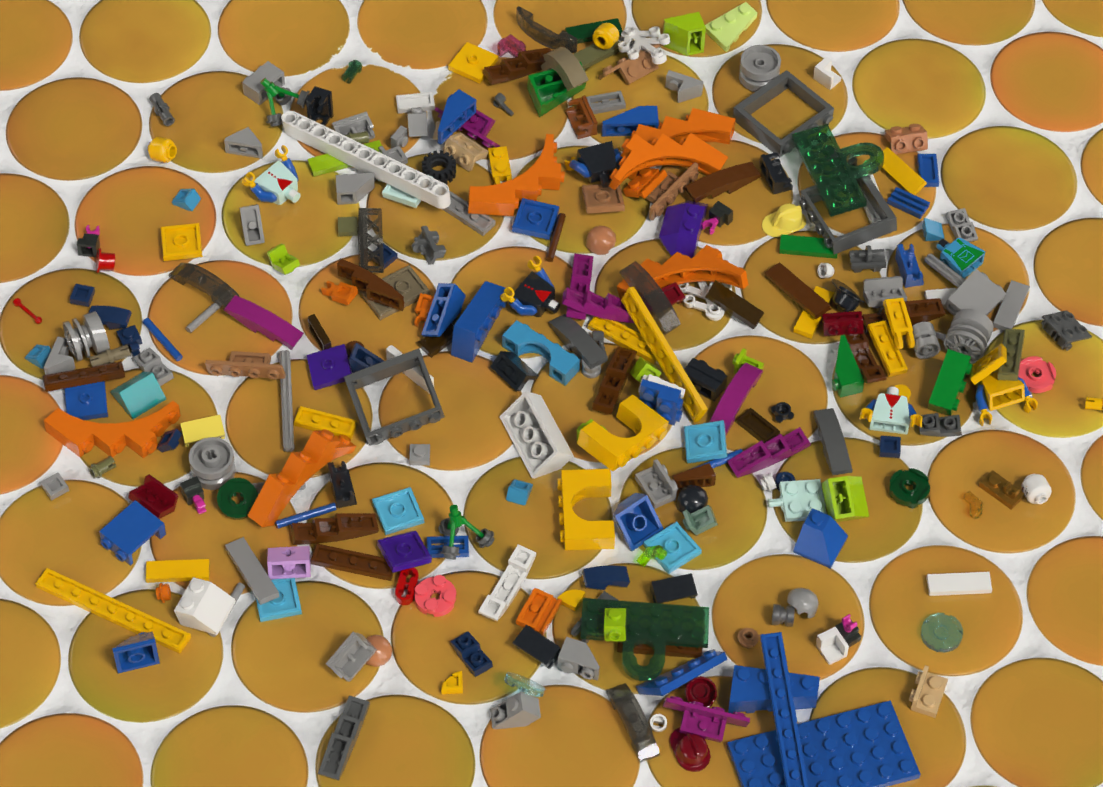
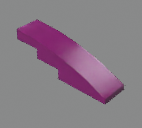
M575 253L570 289L584 295L587 290L590 291L594 256ZM567 306L566 317L585 320L586 313Z
M567 287L563 292V305L599 318L634 323L621 299L610 293L603 298L589 290L582 295Z
M237 295L232 298L224 309L225 312L254 333L259 331L273 342L277 339L290 350L295 347L304 334L272 312Z
M799 427L785 436L779 434L766 443L760 441L727 462L736 477L739 478L789 458L811 446V444Z

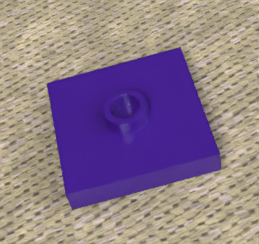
M345 344L307 355L314 390L345 382L344 376L352 374Z
M417 531L377 541V546L393 573L432 562V557Z

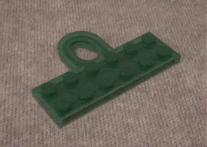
M828 124L792 134V140L830 217L867 206V201L856 179L872 175L883 167L884 153L879 146L872 143H859L840 149ZM857 156H870V159L859 166H852L847 163L849 159Z
M583 598L580 639L605 641V608H626V641L616 642H623L622 666L624 671L635 680L649 681L661 674L665 663L666 645L708 648L709 607ZM639 644H648L654 650V655L647 666H640L633 653L634 648Z

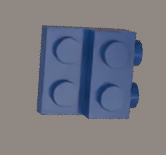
M643 379L640 385L639 399L669 421L668 424L675 426L676 421L680 422L683 412L681 408L684 399L681 398V390Z

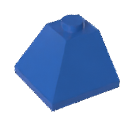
M632 494L619 503L613 515L630 551H634L643 545L645 540L664 529L646 494Z
M812 508L802 526L793 552L831 569L848 535L830 515Z
M153 631L139 633L112 648L118 674L160 664Z

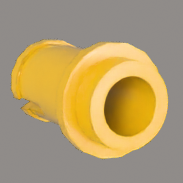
M1086 396L1085 409L1103 411V398Z

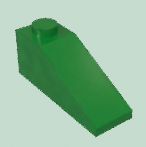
M845 335L840 336L834 379H832L833 389L838 392L840 398L862 393L864 387L863 376Z

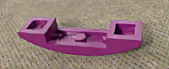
M746 362L728 385L710 422L724 420L726 435L732 427L735 416L751 388L755 387L763 373V370Z

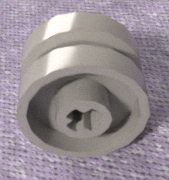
M754 45L745 49L740 61L739 79L741 84L746 89L756 92L779 76L781 66L779 53L766 45Z
M215 437L204 438L196 442L190 449L189 462L192 478L197 476L203 489H220L228 480L234 478L236 468L233 449L225 440Z

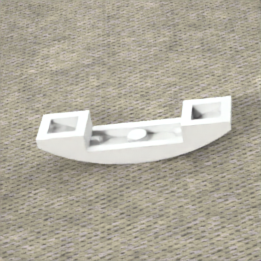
M519 544L517 545L508 560L509 565L491 595H487L478 611L479 614L494 621H498L524 583L537 555L536 552Z

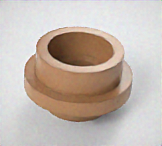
M744 628L739 631L738 642L742 647L749 649L758 643L759 635L754 629Z

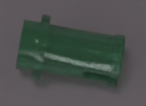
M358 60L350 61L349 67L341 76L342 80L346 81L348 78L347 83L350 84L357 73L362 71L361 62Z

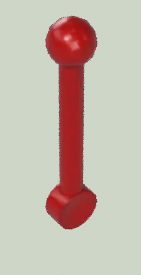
M19 298L13 300L14 306H19L34 319L36 324H41L42 318L37 317L26 308Z

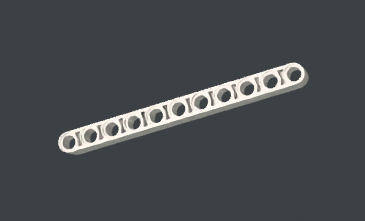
M287 111L281 116L284 132L288 136L325 154H329L364 173H374L375 178L432 206L444 209L451 204L448 185L295 111Z

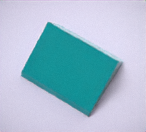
M143 371L110 391L111 395L132 419L166 400V396L152 372Z

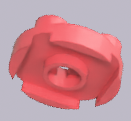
M1031 356L1021 361L1019 378L1025 381L1029 391L1032 393H1043L1052 389L1056 378V370L1049 361L1047 363L1041 357ZM1033 372H1036L1037 375L1041 376L1034 377L1032 376Z
M436 575L435 577H429L416 585L415 604L423 614L427 615L428 613L433 614L434 617H440L448 614L454 608L456 589L444 576ZM432 594H439V599H431Z

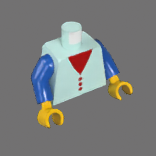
M284 145L281 146L284 154H281L278 149L275 150V156L282 159V162L278 160L256 179L252 172H248L246 177L242 178V184L250 186V190L262 202L282 205L288 199L296 203L301 197V194L297 192L298 175L292 161L286 156L288 149Z
M889 387L887 388V394L880 393L877 399L872 400L865 408L861 409L859 420L864 418L871 422L869 430L907 435L909 425L910 427H913V425L922 427L923 417L916 413L913 406L908 403L906 396L899 395L898 388Z

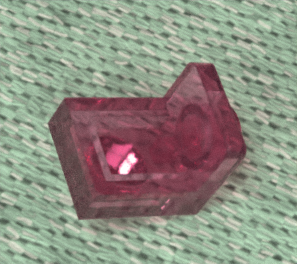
M511 34L501 39L497 44V55L500 57L507 52L514 57H518L519 52L526 51L525 44Z

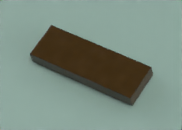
M716 280L705 298L752 329H755L764 314L763 311Z

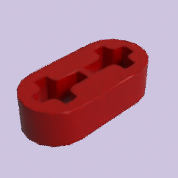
M413 567L401 570L395 590V598L401 605H409L414 600L415 587L419 582V573L416 568ZM412 575L413 577L410 578V582L408 583L406 581V577ZM405 589H407L408 595H406V597H402Z

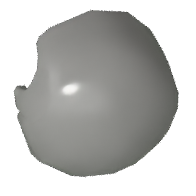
M795 588L789 592L787 602L796 608L799 615L805 612L810 619L815 616L819 601L817 595L810 589Z

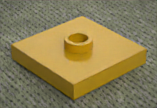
M466 42L448 65V70L480 84L485 78L482 73L484 67L494 66L499 60V56Z
M199 223L161 227L164 261L203 257Z
M1000 344L973 363L970 380L974 385L1007 362V348Z

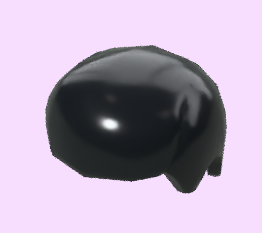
M697 485L684 486L677 497L676 506L681 513L687 510L691 514L707 506L709 499L707 492Z

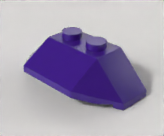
M686 201L667 207L659 239L671 256L676 252L687 255L690 258L695 256L708 204Z

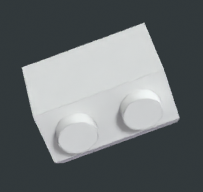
M193 577L174 612L180 625L218 635L236 601L212 582Z

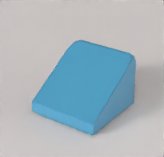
M180 189L171 203L185 210L193 211L201 197L195 189Z
M927 218L923 219L922 228L925 241L945 239L941 223Z
M37 344L25 356V359L44 369L52 349L49 346Z
M514 479L508 487L506 500L525 505L533 484Z

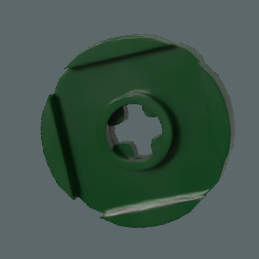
M909 468V470L902 471V469L898 470L890 479L889 495L897 503L914 509L927 500L930 493L929 479L923 472L914 468ZM905 485H913V490L906 489Z
M232 478L220 487L217 494V503L222 513L229 518L236 520L245 519L248 517L258 497V492L248 480ZM237 493H240V496L244 498L243 501H240V504H236L232 500L233 497H236Z

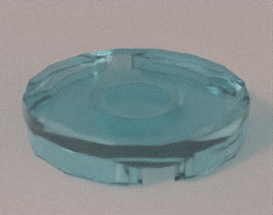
M935 613L927 617L921 626L923 643L929 649L936 652L946 653L953 651L962 641V625L952 615Z
M507 672L505 675V683L511 687L516 686L521 692L543 697L546 691L545 687L524 676L512 672Z

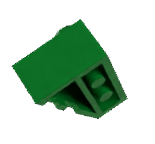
M554 69L528 75L527 89L539 118L585 89L586 83L567 91L561 77Z
M950 349L947 350L928 402V409L948 416L952 415L953 410L957 411L960 403L958 397L960 393L964 392L967 383L965 379L967 375H970L973 364L970 363L971 356Z

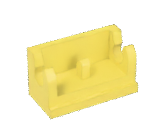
M220 415L180 423L185 447H188L189 443L198 442L204 438L221 437V439H225Z

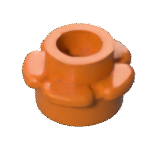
M160 583L159 587H156V596L163 603L171 600V590L169 584Z

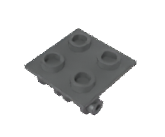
M1067 310L1042 316L1044 319L1041 322L1042 328L1055 342L1057 341V344L1063 350H1070L1072 342L1092 338L1087 329Z

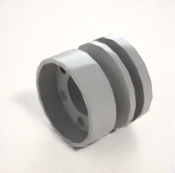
M973 309L959 310L954 315L944 339L945 349L971 356L970 361L979 360L983 357L987 342L992 335L994 328L992 321L982 312Z
M96 311L83 315V325H80L76 318L72 319L74 328H72L69 321L63 322L64 337L76 361L83 360L81 351H83L86 358H89L90 347L93 348L96 354L110 349L105 329Z

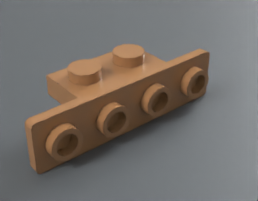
M651 44L655 48L663 46L661 44ZM640 49L637 59L631 60L624 57L616 62L617 66L612 67V65H609L602 69L603 73L598 77L601 80L619 70L626 85H629L657 70L659 67L652 62L649 52L646 50L642 52Z
M695 162L680 178L668 171V176L645 198L653 203L649 211L650 220L653 221L657 216H661L664 209L671 205L680 193L686 190L685 186L697 179L699 175L698 163Z
M232 351L229 361L206 360L205 362L209 374L215 376L262 377L274 380L285 379L286 376L282 365L270 364V353Z

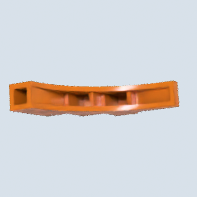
M692 108L690 115H686L685 121L665 116L663 123L660 122L658 129L639 124L636 131L633 130L631 138L635 133L651 144L655 137L659 139L663 133L679 143L683 137L687 138L691 132L704 142L730 144L735 131L736 119ZM640 171L633 173L629 176V179L633 180Z
M691 132L687 138L683 137L679 143L662 133L659 139L655 137L651 144L634 133L632 138H627L621 146L624 149L620 155L623 158L618 164L621 167L619 170L615 168L609 178L612 181L609 187L616 190L633 173L659 165H675L690 168L696 162L699 164V172L710 175L721 170L728 157Z
M546 134L545 145L541 155L534 165L523 174L500 184L470 186L468 213L514 216V210L518 209L522 198L537 201V197L541 196L542 189L559 190L560 183H564L565 172L561 171V163H557V156H554V153L557 152V142H554V134Z
M706 245L693 258L676 252L663 265L647 258L617 285L619 298L622 299L629 287H635L642 299L674 282L679 285L700 281L714 282L716 280L717 282L730 284L741 289H745L749 284L747 273L743 268L723 260L721 251Z
M174 401L149 416L122 423L85 421L57 408L44 419V425L47 433L80 458L85 453L90 452L94 445L112 458L117 453H121L125 446H128L142 458H145L156 450L158 445L157 437H160L171 424H175L181 415L179 405Z
M326 429L313 431L303 451L291 452L281 473L269 474L248 517L261 527L274 526L275 521H277L288 502L312 475L334 459L353 453L356 445L350 442L351 439L343 434L333 436L334 434Z

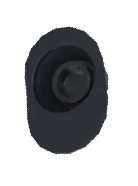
M832 279V283L836 287L833 302L839 311H855L861 302L865 303L850 287L836 279Z

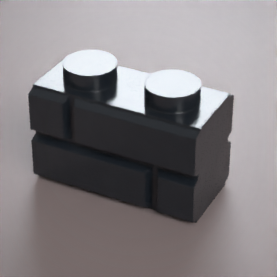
M692 358L688 366L684 368L697 392L713 401H716L720 393L726 388L727 375L720 369L710 367L703 360Z

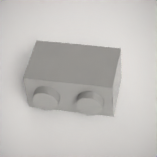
M269 61L259 66L253 74L246 77L242 82L243 94L258 105H261L268 99L267 92L264 90L265 87L260 83L262 79L266 78L278 87L285 85L284 71Z

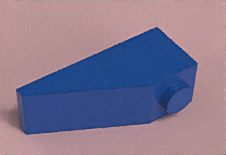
M460 89L451 94L447 99L438 128V144L440 145L476 113V99Z
M638 106L602 121V137L631 136L633 130L636 131L639 124L658 129L657 106Z
M438 283L421 334L422 336L440 337L461 312L466 295L456 284Z

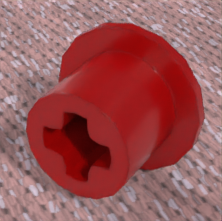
M98 248L96 273H99V270L114 271L115 253L101 252V248Z

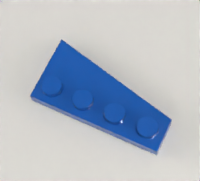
M715 649L708 650L703 653V656L692 659L686 664L636 686L639 694L664 696L728 659L725 652L715 651Z

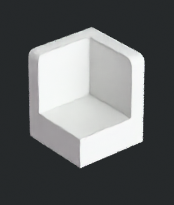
M825 57L815 66L813 79L831 90L841 81V77L831 71L832 60Z
M836 627L817 635L816 647L829 665L847 657L849 646Z

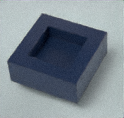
M384 243L370 254V259L383 269L398 258L397 253Z
M75 284L70 296V303L89 307L95 294V288Z
M178 429L165 432L157 445V449L161 452L174 450L179 445L178 440L182 433Z
M880 436L879 457L900 458L901 437Z

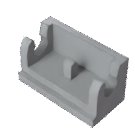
M367 111L332 123V130L340 134L347 135L348 132L353 134L367 131L369 140L375 138L374 131L372 130L374 126Z
M352 632L327 661L326 665L340 678L343 677L350 682L377 649L362 634Z

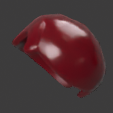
M702 676L690 680L685 688L686 701L688 703L692 701L700 702L704 707H711L717 698L716 685L711 679Z

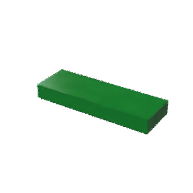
M781 234L779 254L837 259L838 253L834 255L831 248L826 247L824 238Z

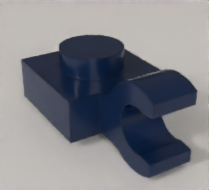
M135 325L116 331L121 345L127 344L133 357L140 354L139 345L143 343Z

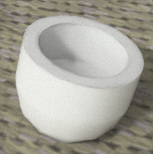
M820 263L817 270L820 278H830L834 275L835 271L834 267L829 263Z
M662 714L653 715L650 719L651 729L655 732L664 731L667 727L666 717ZM653 723L662 724V725H664V726H663V727L656 726V725H653Z

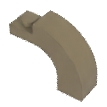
M559 47L543 55L545 63L541 65L542 70L554 69L561 77L567 91L589 80L580 62L568 49Z

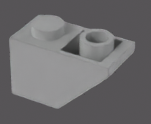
M421 107L411 108V111H407L409 137L428 136L426 111H422Z
M374 173L336 175L337 204H357L375 188Z
M566 637L558 656V668L566 673L581 675L585 679L598 681L600 666L587 643Z
M521 691L490 709L493 729L525 727L541 718L539 699Z

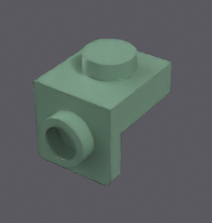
M709 505L691 514L687 510L683 511L685 517L683 519L684 526L695 535L718 525L714 512Z

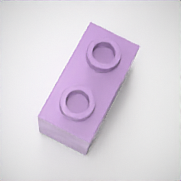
M310 546L268 548L267 564L269 578L311 577Z

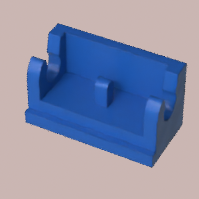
M898 244L895 259L905 288L924 285L923 274L919 269L913 244L909 245L910 248L908 250H904L903 244Z

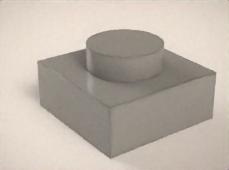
M400 126L390 137L391 148L396 146L402 148L407 145L409 139L407 128Z
M410 444L409 464L430 466V444Z
M59 473L40 482L41 487L51 501L69 491L68 485Z

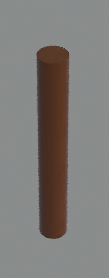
M559 213L546 256V261L553 262L566 218L564 213Z

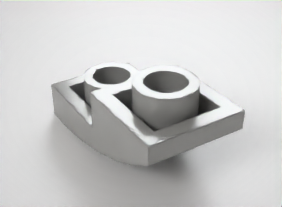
M965 208L946 213V218L956 239L962 238L968 242L978 240L973 222L969 221Z
M151 348L133 357L142 371L154 374L160 386L174 378L172 371L162 363L160 356Z

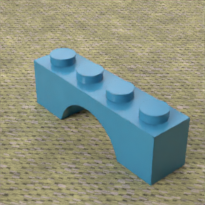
M516 320L502 335V347L510 352H514L517 356L526 353H536L545 357L550 363L549 376L564 386L579 372L580 359L575 354L567 352L559 344L551 342L543 334H538L526 324Z

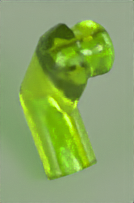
M660 545L649 546L636 561L645 567L651 558L658 557L660 560H663L667 556V551Z

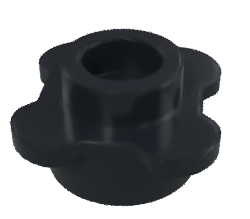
M780 402L771 408L776 422L781 423L783 420L794 418V413L791 412V407L788 403Z

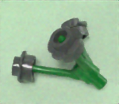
M266 78L262 79L260 83L267 92L266 95L272 114L266 116V123H270V127L282 125L281 113H275L273 97H275L276 102L280 105H286L292 97L298 99L297 104L304 108L310 91L302 90L299 95L291 92L289 88L276 86Z
M457 505L449 507V518L440 522L441 525L438 527L441 534L450 536L449 546L443 545V549L440 551L441 554H444L445 559L456 560V556H460L459 547L454 546V537L459 531L458 527L463 524L477 534L475 541L479 544L480 548L492 545L494 542L493 531L486 528L479 531L461 515Z

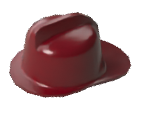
M680 727L675 729L671 734L670 744L680 766L691 772L705 769L711 758L705 739L700 735L689 732L686 734L680 733Z

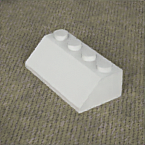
M525 391L500 416L532 478L535 479L557 471L574 457L541 395Z

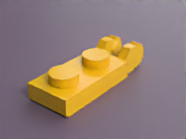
M507 146L488 148L493 182L500 184V181L512 180Z
M904 298L884 299L883 306L892 336H894L896 348H903L902 335H906L907 346L914 348L913 328Z

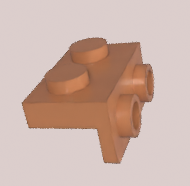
M910 124L909 127L903 128L895 126L891 127L890 130H885V138L890 142V149L895 154L928 149L927 131L919 124Z

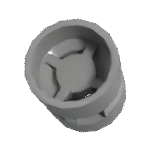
M920 322L912 326L916 357L928 359L937 355L940 352V345L933 324L930 322Z

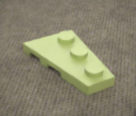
M744 2L706 24V34L727 52L731 44L739 39V35L746 31L757 18V11L747 2Z

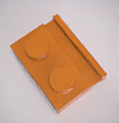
M645 168L628 183L623 192L627 197L639 198L642 196L645 199L668 175L665 170Z
M534 588L518 615L516 624L523 628L525 625H528L544 636L562 604V599H556L553 595Z

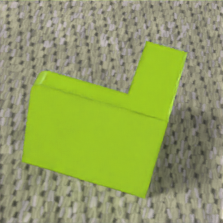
M641 356L629 372L639 382H641L643 375L648 376L650 374L659 377L662 374L656 366Z

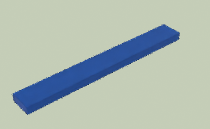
M782 632L761 634L760 641L785 786L809 787Z

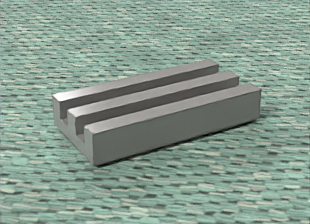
M621 91L586 97L594 114L626 109V103Z

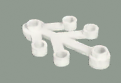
M627 27L621 33L624 40L618 43V48L622 53L627 52L629 59H637L642 47L651 54L654 64L666 62V52L662 48H655L651 45H666L670 43L669 34H661L659 27H651L649 31H639L637 28ZM635 42L633 48L630 49V43Z
M706 281L697 282L700 289L689 286L688 283L678 285L683 293L691 294L685 296V307L704 311L706 316L712 321H718L724 316V309L705 298L714 282H711L709 287ZM722 283V285L732 291V285ZM694 296L705 299L707 304L695 301Z

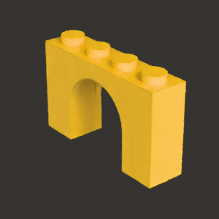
M631 395L619 404L616 418L631 428L636 436L630 438L615 436L595 421H592L580 430L577 444L611 471H615L617 468L625 466L630 459L638 457L643 450L651 448L656 441L662 440L667 434L669 421L636 396Z
M610 469L561 470V478H557L558 491L562 490V495H558V507L563 509V513H559V525L564 527V530H560V543L564 542L565 550L614 549V520L587 521L578 517L572 509L578 501L585 498L611 497Z

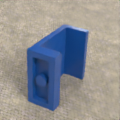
M134 500L99 531L100 543L106 550L110 549L121 562L125 561L131 566L133 564L132 554L153 535L159 539L166 535L165 524Z

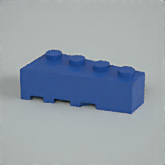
M488 281L483 283L454 325L451 347L452 356L471 363L474 361L501 309L505 308L507 302L502 301L500 298L501 294L505 293V287Z
M734 665L728 713L733 714V712L744 711L746 713H755L757 710L773 711L766 670ZM789 673L795 710L816 708L820 677Z

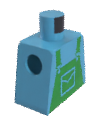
M957 238L951 244L945 239H941L936 246L941 251L939 260L964 279L983 264L985 251L962 238Z

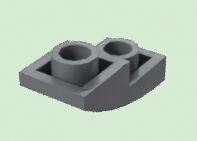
M938 413L921 415L923 417L922 427L919 426L921 435L936 437L962 436L959 415L939 417Z

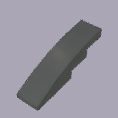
M566 314L548 322L569 351L572 350L580 360L583 359L590 369L608 360V356L593 338L573 319L566 317Z
M834 409L815 410L814 419L818 426V435L823 445V454L832 475L852 473L848 450Z
M349 695L343 714H340L336 729L331 734L318 772L319 775L340 780L370 706L369 701Z

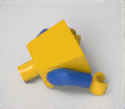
M992 372L980 381L975 397L978 410L981 411L979 419L981 426L984 425V418L988 419L989 424H991L992 415L987 412V409L993 411L1022 401H1026L1023 407L1026 413L1031 411L1030 405L1034 410L1037 408L1038 402L1036 399L1030 398L1031 393L1022 378L1018 377V381L998 380V372Z

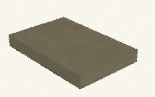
M410 265L382 278V280L390 284L404 297V308L417 302L420 293L430 295V290ZM360 290V295L379 320L399 311L367 300L366 292Z

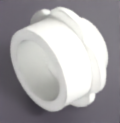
M771 473L762 474L763 479H760L764 490L769 489V492H772L777 486Z

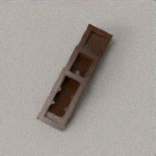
M551 48L521 51L518 57L502 59L500 65L484 67L482 73L491 85L522 78L541 71V65L545 63L543 55L552 50Z
M748 162L702 177L686 185L685 189L692 200L697 203L708 196H711L713 199L726 191L731 194L762 177V175L752 162Z
M341 258L337 263L338 276L352 280V286H356L358 290L366 292L367 300L400 311L404 310V297L390 284L356 264Z
M940 298L905 301L912 326L920 322H929L946 314ZM884 308L881 313L862 315L866 335L869 334L867 330L868 324L886 320L889 326Z
M617 347L607 367L606 375L600 384L599 393L593 402V410L612 414L629 376L637 351Z
M336 513L334 518H314L312 523H292L290 527L294 545L337 542L379 532L375 513Z

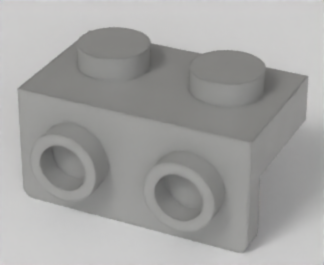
M901 276L864 279L863 297L868 307L879 308L883 306L884 299L904 298V301H907V296L903 290V278Z
M658 459L653 460V467L635 474L636 482L644 494L648 496L654 509L676 500L677 484L673 479H670L665 465H661Z

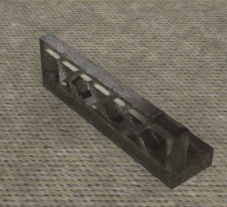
M359 208L357 218L359 266L372 273H384L382 209ZM367 215H378V218L372 222L367 218ZM372 228L378 232L374 237L367 233ZM372 243L379 248L375 252L368 248ZM375 259L379 266H368V262Z

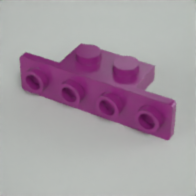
M436 107L434 110L439 113L438 117L442 118L444 111ZM477 109L476 113L459 128L461 131L463 128L468 130L467 135L475 140L478 137L483 139L482 144L489 148H492V146L500 147V145L486 137L495 120Z
M676 696L667 697L663 703V707L683 712L680 733L686 734L689 732L700 735L704 739L720 743L723 740L726 723L747 727L750 723V718L745 717L746 715L743 713L733 712L732 714L724 712L725 710L720 707L708 708L704 707L700 702H684L682 698Z

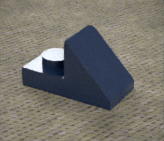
M358 343L354 344L349 357L352 373L384 362L383 359Z

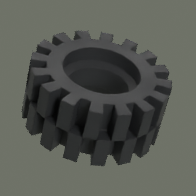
M437 150L433 151V154L430 152L428 157L425 156L424 160H422V173L432 176L434 179L447 185L448 181L451 183L453 178L455 179L456 160L453 155L449 156V152L443 154L442 150H440V153H437ZM435 166L445 167V169L441 171H437L432 168Z

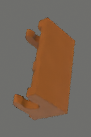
M586 96L570 100L568 105L575 106L567 108L565 113L577 139L597 135L598 122Z

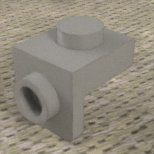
M383 146L378 147L380 153L403 164L408 163V158L400 146L385 150Z

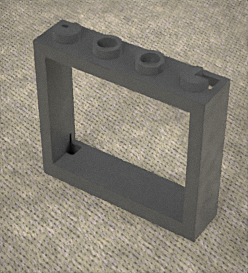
M786 70L736 105L733 109V118L736 119L735 122L770 151L778 153L780 158L787 152L790 153L798 144L804 143L811 135H815L819 129L829 125V122L833 120L834 107ZM786 89H789L816 110L818 114L783 139H779L752 117L751 114Z
M863 167L801 190V200L799 201L801 208L807 211L810 222H814L818 235L823 236L826 247L831 248L834 255L897 230V217ZM860 186L881 221L835 238L813 203Z
M419 348L344 376L369 446L373 444L378 445L391 437H399L410 430H418L423 425L436 423L445 417ZM420 366L435 408L370 431L356 389Z

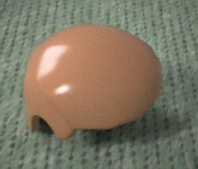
M602 225L596 226L589 231L586 246L592 253L606 255L615 246L616 234L611 228Z
M381 635L367 637L366 639L377 651L366 662V665L374 667L385 665L392 656V646L389 641Z

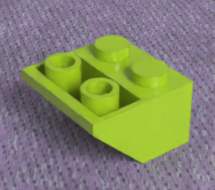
M699 12L664 19L663 34H669L670 43L663 45L664 47L685 56L704 52L706 26Z
M836 477L821 483L827 514L836 522L869 517L862 477Z

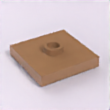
M601 184L582 186L587 214L625 211L620 185L616 190L611 187L603 188Z

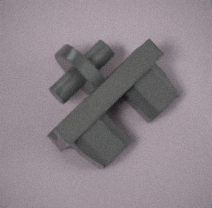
M422 226L421 234L414 238L415 242L412 244V249L415 253L424 255L428 264L431 265L435 263L436 258L444 257L446 248L444 245H436L439 241L437 231H429L427 226Z
M867 245L865 250L849 251L851 269H853L854 273H859L863 269L880 272L882 268H886L884 249L872 250L871 246Z

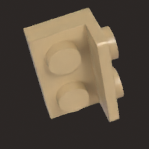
M461 132L450 136L443 148V154L449 152V156L453 155L456 163L467 171H472L475 162L487 158L489 152Z
M925 665L923 672L919 671L915 684H918L917 690L912 689L909 701L912 702V711L936 718L948 679L929 673V666Z

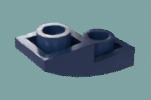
M97 305L91 306L89 313L96 311L102 324H106L109 329L126 328L132 314L130 310L113 306Z
M596 566L583 569L582 571L585 588L605 590L607 585L627 588L630 583L626 566Z
M468 631L450 641L460 659L475 677L493 667L492 661L480 649L479 642Z

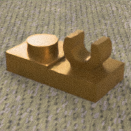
M993 470L979 484L981 489L1011 510L1024 498V492Z

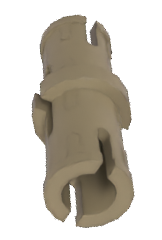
M126 344L112 350L107 349L106 352L90 356L89 358L92 366L114 363V361L130 357L131 354Z

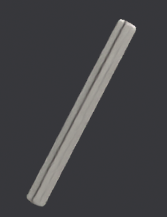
M282 350L279 353L280 365L283 366L286 374L285 379H280L283 450L285 452L294 451L291 360L290 352Z

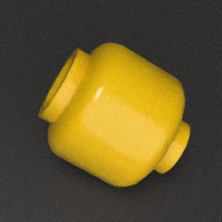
M602 23L592 35L593 42L600 49H610L618 41L619 31L611 23Z
M155 137L148 145V153L152 160L168 163L175 158L177 148L171 139Z

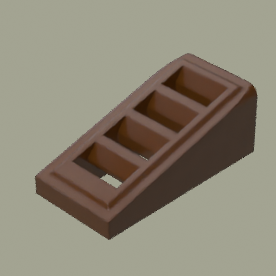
M710 463L675 474L672 476V479L676 482L678 490L687 485L710 487L715 485L716 474Z

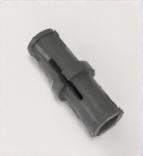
M159 93L152 94L149 100L155 108L156 115L160 116L165 126L172 125L175 119L169 111L168 104L164 103Z

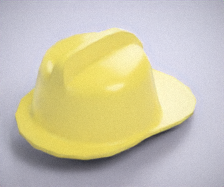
M784 204L776 212L765 217L762 222V228L771 237H781V234L788 235L803 229L806 225V218L802 213L800 205Z

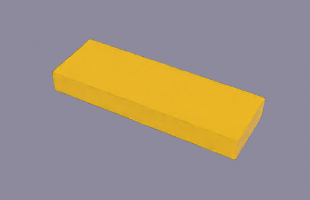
M888 147L874 160L903 188L915 196L927 184L923 178Z
M818 286L814 289V292L830 304L834 292ZM803 310L793 332L812 339L823 316L814 319Z
M886 320L868 324L867 330L888 377L907 373L908 368L900 350L896 348L894 337Z
M300 406L294 420V426L312 431L326 429L332 432L333 436L343 434L351 440L358 425L357 420Z
M209 559L146 561V583L191 581L193 577L209 581Z

